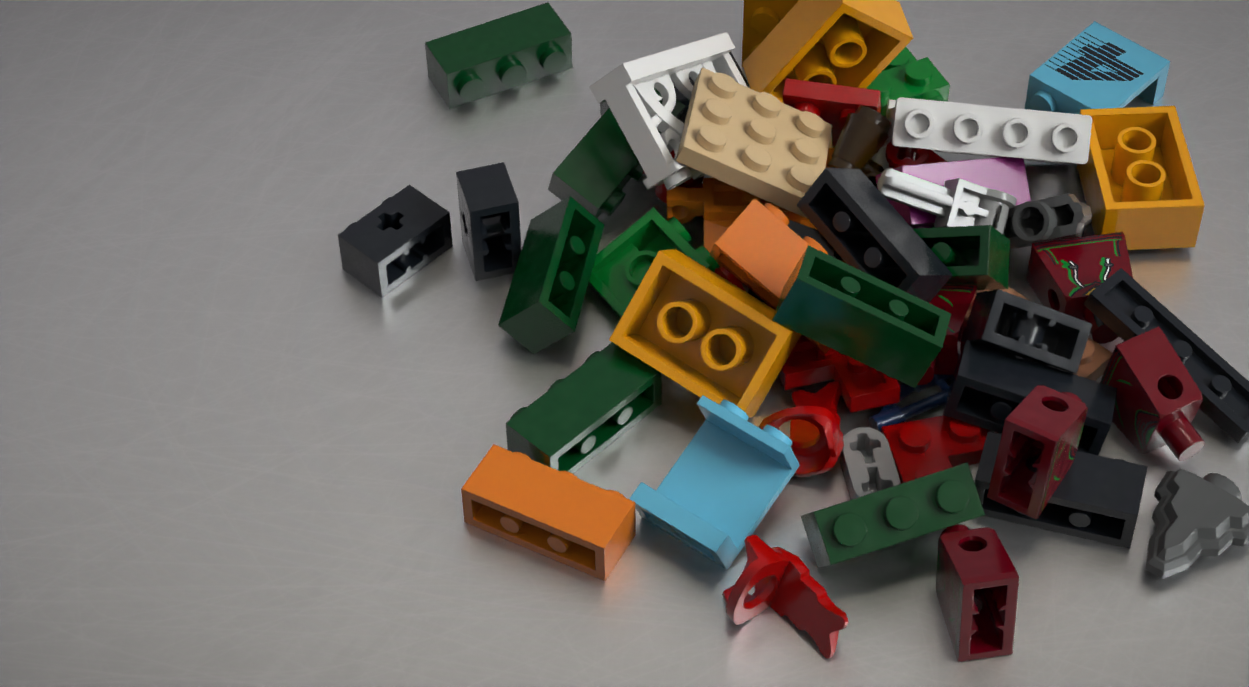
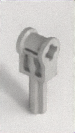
M887 168L877 181L878 190L886 199L936 215L933 228L991 225L1003 234L1009 209L1014 208L1017 202L1016 197L1013 195L989 189L960 178L945 181L943 187Z

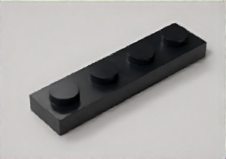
M1120 268L1089 294L1083 305L1123 341H1127L1159 326L1202 393L1203 401L1199 409L1237 443L1249 434V381L1128 273Z

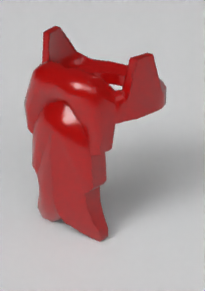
M838 381L830 382L817 393H810L804 390L794 391L792 399L795 407L775 412L764 418L759 425V428L762 430L766 424L779 430L783 423L791 420L789 438L793 443L790 447L800 464L793 476L805 478L815 474L821 475L831 470L844 447L843 433L840 430L841 418L837 413V405L842 392L841 384Z
M756 534L747 536L745 538L747 553L745 568L735 585L724 590L722 594L727 603V616L735 625H738L756 617L770 607L780 616L786 615L799 630H805L815 641L826 659L833 657L839 630L845 629L849 623L846 613L832 602L825 588L810 576V570L798 556L781 547H769ZM754 586L755 592L752 595L748 594Z

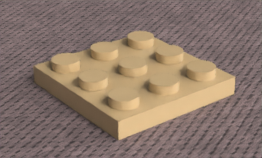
M702 67L694 81L676 161L807 218L797 207V204L826 168L832 125L823 121L822 118L812 112H802L780 102L772 94L757 92L737 83L727 74L714 73Z

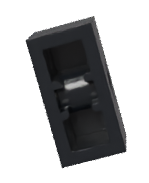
M504 162L456 172L462 242L475 281L513 274L521 253L519 202Z
M408 185L338 234L342 269L380 297H384L453 247L450 212L411 185Z
M995 289L976 294L961 341L965 343L966 340L1071 374H1077L1092 324L1005 291Z

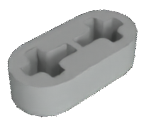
M858 427L844 435V447L840 454V465L850 500L873 493L868 491L869 484L872 483L876 484L877 491L901 484L885 435L870 427ZM858 450H865L868 456H872V463L865 464L863 454Z

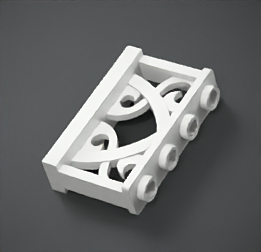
M727 32L622 63L589 86L598 104L607 102L647 176L643 180L647 190L663 183L667 190H671L691 178L696 180L706 175L676 161L684 123L671 114L676 104L674 85L690 100L693 85L689 77L695 81L703 67L714 73L727 74L737 83L748 87L729 52L735 49V46ZM654 88L660 92L662 97L655 92ZM668 144L673 148L675 158L670 154L667 148Z
M900 97L897 100L889 99L887 102L886 118L891 123V128L887 133L889 140L883 147H887V144L892 140L894 146L929 149L934 152L996 158H1023L1028 161L1059 164H1086L1088 162L1092 129V117L1090 115Z

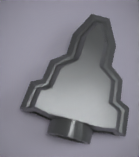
M1071 193L1037 201H1026L1009 209L1003 235L1010 240V249L1032 246V243L1083 237L1084 231L1092 223L1091 208L1089 205L1080 202Z
M1179 469L1176 472H1166L1155 489L1154 496L1159 503L1153 511L1152 520L1157 530L1148 542L1146 570L1163 579L1189 569L1199 556H1219L1230 545L1244 547L1249 542V506L1242 501L1239 488L1233 481L1218 473H1209L1201 478L1184 469Z

